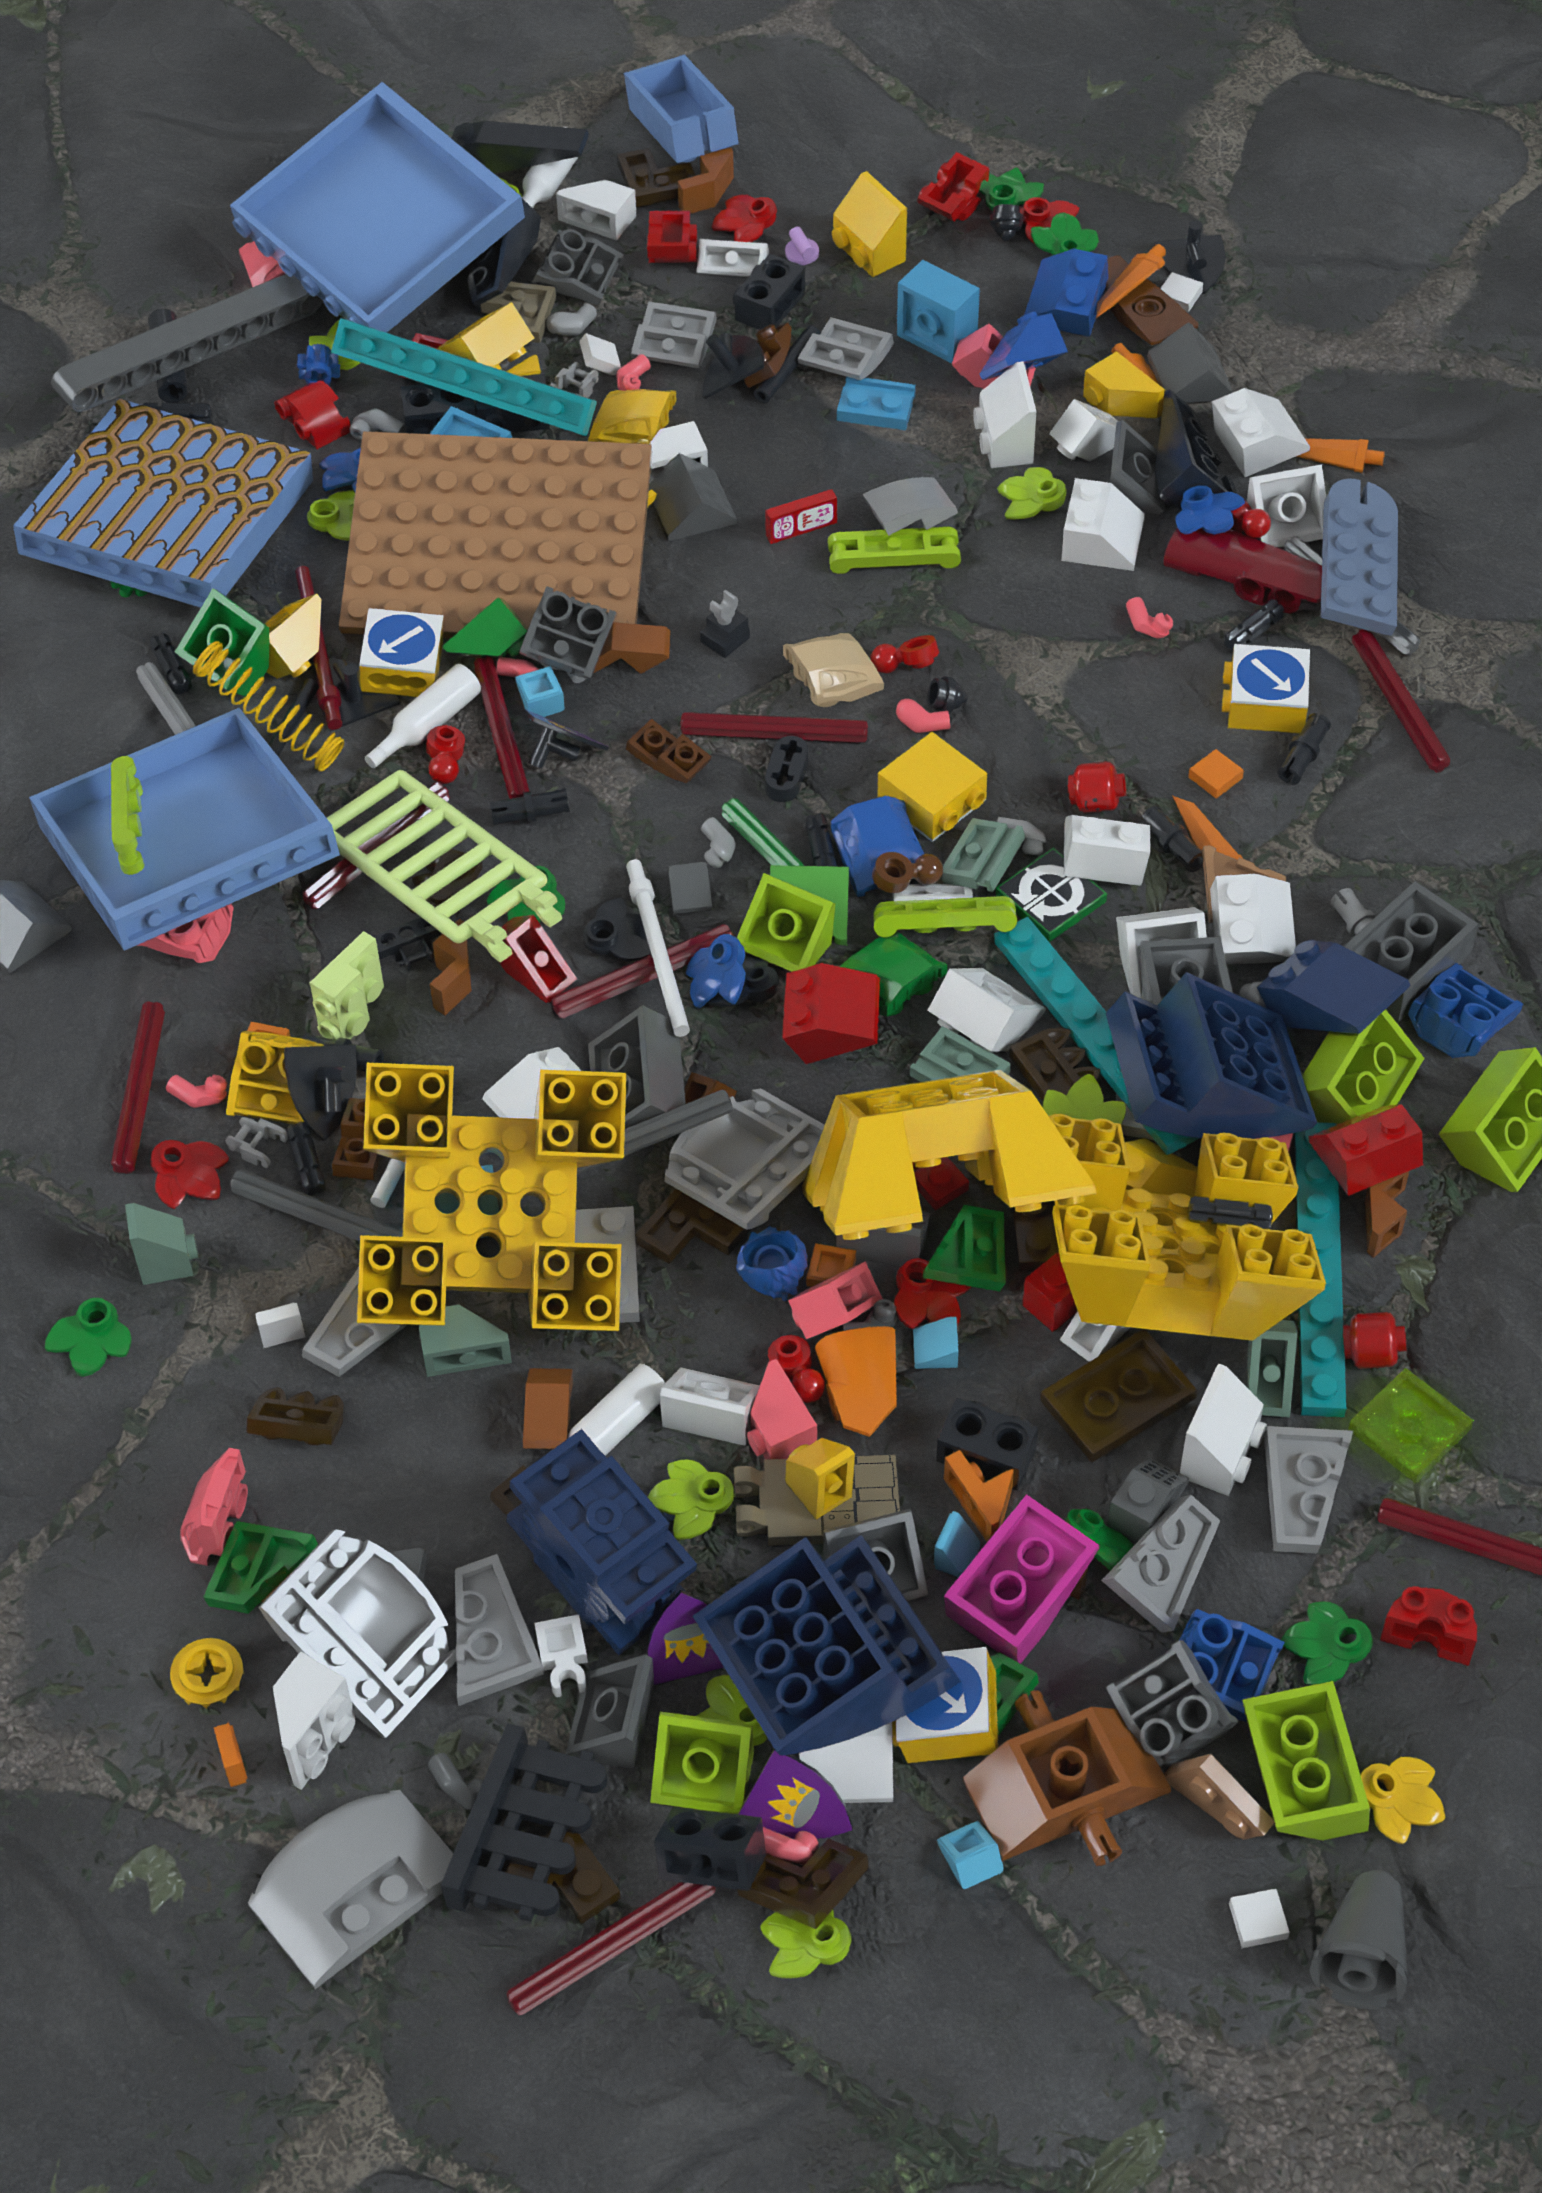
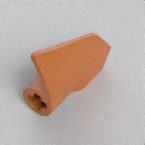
M888 1326L857 1328L833 1333L819 1340L815 1346L827 1381V1396L835 1420H841L843 1428L868 1437L874 1433L897 1405L895 1329Z

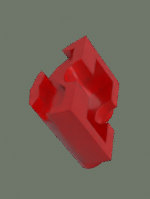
M956 152L948 162H945L940 167L937 174L938 182L936 184L931 182L921 189L918 195V204L953 221L955 219L965 221L981 202V198L977 197L982 181L988 182L989 167Z
M649 211V234L647 239L649 263L696 262L697 224H690V211Z
M322 380L316 383H309L274 402L279 416L293 424L299 437L303 440L307 439L316 449L350 433L351 424L348 416L343 418L333 403L339 399L338 396Z
M1418 1586L1408 1587L1403 1591L1401 1597L1393 1602L1386 1616L1380 1641L1411 1649L1416 1642L1427 1641L1436 1647L1439 1658L1469 1666L1477 1642V1624L1473 1617V1607L1468 1601L1459 1599L1457 1596L1442 1589L1421 1588Z

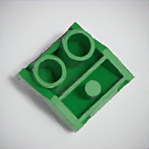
M895 932L894 935L887 938L878 937L848 958L840 966L876 974L880 978L879 1014L883 1016L899 1014L903 1010L906 1000H910L913 995H924L930 992L934 987V981H937L938 977L942 978L947 974V964L945 962L937 961L899 932Z

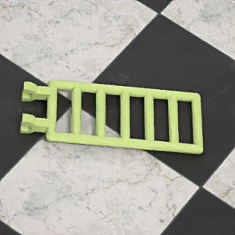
M398 770L327 817L328 821L332 824L340 855L455 943L460 944L473 937L485 946L497 961L502 962L513 954L511 948L502 941L507 938V933L500 926H493L490 923L521 902L536 912L540 920L550 928L562 920L561 913L553 907L557 903L556 896L549 891L543 892L541 890L547 883V876L406 771ZM402 787L410 793L346 837H342L335 831L398 788ZM421 804L426 805L432 810L367 855L357 848ZM445 820L455 827L390 872L380 866V864ZM468 837L478 844L411 890L402 883ZM490 855L495 856L501 861L500 864L437 907L432 906L426 901L427 898ZM516 872L526 879L458 926L449 919V917Z

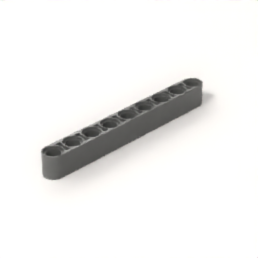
M284 274L66 364L53 375L51 387L75 411L82 412L308 317L321 307L323 300L317 295L311 296L304 289L301 281L294 275L289 277Z

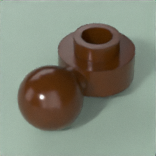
M886 852L876 860L872 870V878L880 889L889 893H899L909 886L911 879H915L923 885L935 884L942 877L943 865L940 859L932 854H923L916 858L914 863H911L906 856L900 853Z

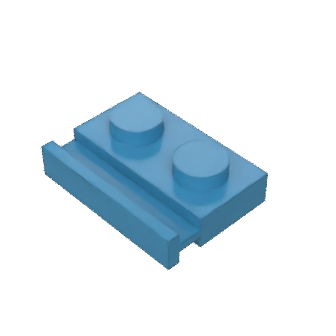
M846 377V383L843 386L837 408V421L906 430L913 406V399L915 398L916 385L871 378L857 380Z

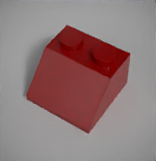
M824 963L786 973L782 1039L805 1064L877 1044L880 978L876 974Z
M1402 1104L1382 1106L1309 1136V1143L1348 1196L1423 1166L1422 1130Z

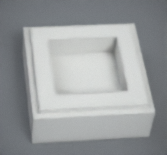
M1172 272L1161 287V290L1188 313L1201 295L1203 283Z
M585 333L579 343L586 366L615 376L618 369L621 368L615 344Z
M295 1302L255 1314L264 1348L305 1337L299 1308Z
M1277 1889L1230 1898L1229 1906L1242 1948L1288 1939L1290 1932Z

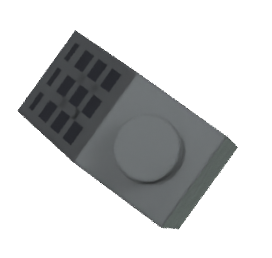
M1152 1458L1146 1460L1131 1470L1112 1499L1107 1527L1120 1532L1129 1540L1137 1543L1180 1497L1189 1483V1478Z

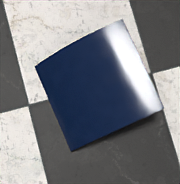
M1187 972L1158 1005L1124 991L1106 1012L1135 1122L1160 1131L1186 1137L1202 1138L1203 1133L1215 1135L1231 1133L1237 1137L1251 1139L1297 1133L1313 1129L1317 1124L1282 1015Z
M862 1535L826 1560L822 1559L805 1537L693 1615L709 1644L780 1756L820 1749L878 1729L920 1708L961 1682Z

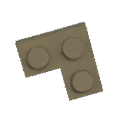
M510 282L502 294L480 304L481 312L491 313L512 302L535 338L530 342L540 343L546 328V320L550 316L556 300V290L552 286Z

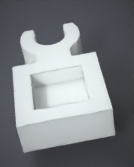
M579 1614L534 1623L543 1670L553 1669L550 1676L553 1694L556 1697L562 1696L560 1684L568 1678L576 1680L579 1693L585 1692V1673L578 1664L587 1663L588 1661Z

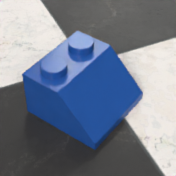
M1071 249L1042 259L1024 315L1036 311L1038 316L1052 313L1060 331L1090 337L1096 319L1097 302L1102 298L1108 280L1107 255Z

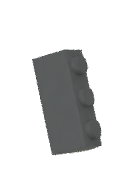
M1414 881L1344 947L1408 979L1411 986L1386 1009L1392 1018L1399 1023L1408 1014L1413 1001L1430 986L1439 974L1456 963L1460 965L1472 953L1479 924Z
M642 1005L588 1043L590 1071L626 1073L625 1129L686 1104L680 1037L674 1034L670 1018Z

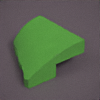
M770 865V876L836 903L832 936L835 937L836 944L847 945L849 867Z

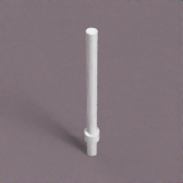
M634 859L626 865L631 882L629 884L632 902L639 909L674 1034L682 1037L689 1033L690 1028L653 905L655 894L651 881L645 877L641 861Z

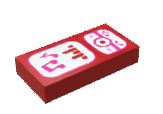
M830 489L765 510L766 537L770 544L836 524L837 496L834 491Z

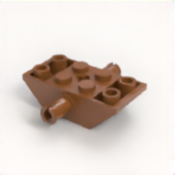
M1030 1691L1033 1700L1030 1701L1028 1695L1024 1694L1014 1703L1029 1732L1004 1742L963 1777V1783L987 1832L998 1844L1002 1861L1072 1832L1080 1831L1095 1865H1106L1104 1856H1107L1109 1862H1112L1122 1854V1849L1118 1846L1105 1819L1171 1792V1787L1155 1758L1145 1751L1142 1744L1127 1728L1118 1709L1089 1707L1054 1721L1043 1700L1041 1691Z

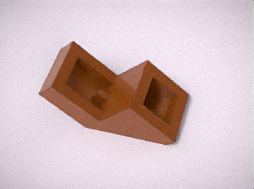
M731 147L699 156L700 175L678 181V198L681 211H690L691 214L716 206L734 178L733 150Z
M613 622L594 673L620 658L641 674L669 659L671 630L665 626Z
M458 919L455 923L459 926L464 921ZM442 934L433 942L436 967L443 972L430 983L433 1008L446 1016L472 991L468 939L458 944Z
M1409 1171L1371 1186L1367 1190L1365 1199L1367 1253L1373 1258L1402 1234L1407 1210L1394 1199L1405 1190Z
M529 1369L525 1391L523 1448L554 1449L568 1439L573 1369Z

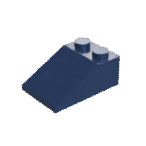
M1307 940L1296 946L1294 953L1284 963L1272 968L1268 973L1269 976L1257 986V989L1267 1009L1282 1015L1287 1028L1360 1034L1411 985L1405 977L1335 942Z

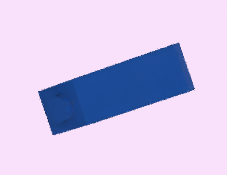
M1036 311L1018 318V325L1005 333L979 373L981 379L986 380L999 377L1016 362L1023 361L1026 370L1042 367L1067 353L1068 350L1052 313L1038 316Z

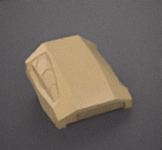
M848 633L817 637L796 644L783 645V656L786 660L789 659L790 664H793L795 677L803 681L805 686H808L811 700L817 706L831 707L837 704L838 701L852 702L884 689V682L875 665L858 641Z

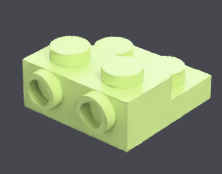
M365 931L310 982L313 1006L318 1022L317 1028L324 1038L338 1040L341 1037L351 1039L353 1036L361 1034L370 1021L367 1003L375 1001L384 988L376 938Z

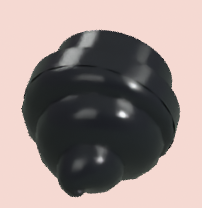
M997 205L993 208V214L990 215L991 227L994 228L995 232L1005 242L1014 237L1015 232L1021 229L1024 222V216L1020 214V207L1017 205Z
M952 677L934 678L930 683L927 693V704L929 708H934L936 712L947 710L948 713H951L954 709H958L962 703L968 701L967 695Z

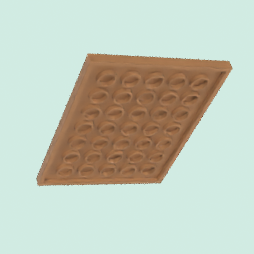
M363 431L339 621L340 632L346 634H365L368 610L373 608L443 615V638L451 639L498 597L504 599L529 628L546 586L554 588V592L559 591L565 593L570 598L575 597V600L586 604L588 602L591 605L607 609V613L609 610L617 612L614 622L637 624L652 444Z

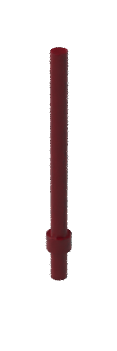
M299 566L295 570L300 599H304L315 593L309 568ZM320 621L319 651L313 656L319 684L317 698L319 707L325 712L328 728L337 730L342 726L339 710L342 702L339 689L334 686Z

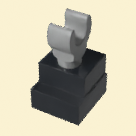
M724 590L721 604L714 600L710 603V611L712 613L706 617V627L700 631V642L723 658H726L750 638V628L748 627V617L736 610L738 598Z

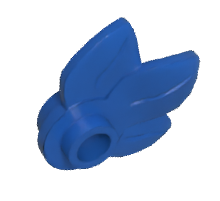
M361 448L352 453L340 452L329 455L319 463V467L325 470L322 479L324 491L351 485L354 492L356 491Z
M1207 486L1191 487L1183 494V500L1181 501L1182 511L1176 516V526L1183 534L1193 533L1200 528L1210 534L1225 533L1234 525L1231 511L1244 505L1245 500L1233 492L1214 494Z
M730 934L718 936L711 943L710 947L700 949L690 959L686 975L694 978L690 987V995L696 1008L704 1006L718 992L729 1003L736 1004L746 975L742 966L745 959V949L735 936Z

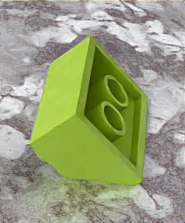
M1386 1009L1360 1034L1329 1031L1303 1073L1302 1077L1317 1122L1336 1123L1337 1125L1382 1106L1397 1105L1425 1058Z
M1536 1047L1499 1051L1439 1133V1136L1460 1165L1510 1192H1518L1542 1159V1056Z
M1330 1681L1242 1699L1277 1832L1327 1840L1368 1831L1370 1807L1334 1682Z

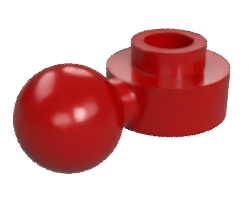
M1245 501L1244 505L1231 511L1234 520L1231 530L1239 533L1244 531L1246 535L1252 538H1260L1268 533L1271 519L1264 510L1251 509L1250 505Z
M923 635L904 642L899 648H895L890 644H880L872 651L871 661L880 673L893 672L901 662L919 669L931 665L934 662V658L938 656L939 649L934 636Z
M449 725L434 727L427 735L426 751L432 758L428 767L429 775L435 782H440L441 784H449L457 778L459 773L457 760L463 756L465 746L464 734L459 729Z
M796 1335L782 1336L773 1341L768 1349L769 1362L774 1359L778 1360L803 1403L817 1401L824 1393L825 1381L818 1371L810 1369L812 1356L808 1342Z

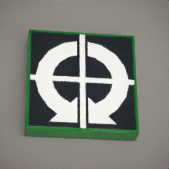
M1054 848L996 887L995 895L1011 898L1015 903L1016 915L1021 919L1029 917L1049 943L1102 906L1107 900V893L1091 879L1064 876V856Z

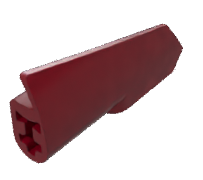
M1177 528L1168 543L1164 555V566L1197 577L1205 574L1233 583L1236 594L1248 602L1262 606L1267 601L1275 599L1279 604L1283 605V613L1288 614L1296 612L1303 599L1314 603L1321 602L1322 565L1230 529L1225 533L1210 534L1200 528L1193 533L1183 534Z

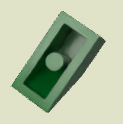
M498 597L442 647L446 652L453 654L505 657L510 654L513 658L520 653L528 627L505 600Z

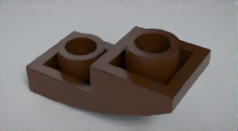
M788 322L776 328L773 324H770L756 333V341L763 349L764 368L743 379L748 388L775 376L782 367L791 340V326Z
M650 719L632 736L626 745L628 752L651 768L686 784L711 761L712 757L684 734L675 738L653 719Z
M349 1098L340 1124L341 1139L332 1162L333 1176L374 1180L381 1155L363 1150L365 1099Z

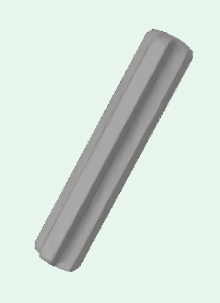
M147 662L144 666H139L136 670L138 680L174 734L176 735L195 727L196 725L155 664Z

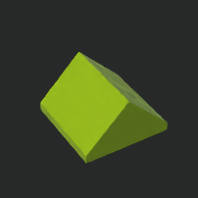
M763 873L737 939L743 945L745 952L791 972L813 966L832 944L836 903Z
M660 1712L650 1803L738 1814L746 1799L754 1754L753 1725Z

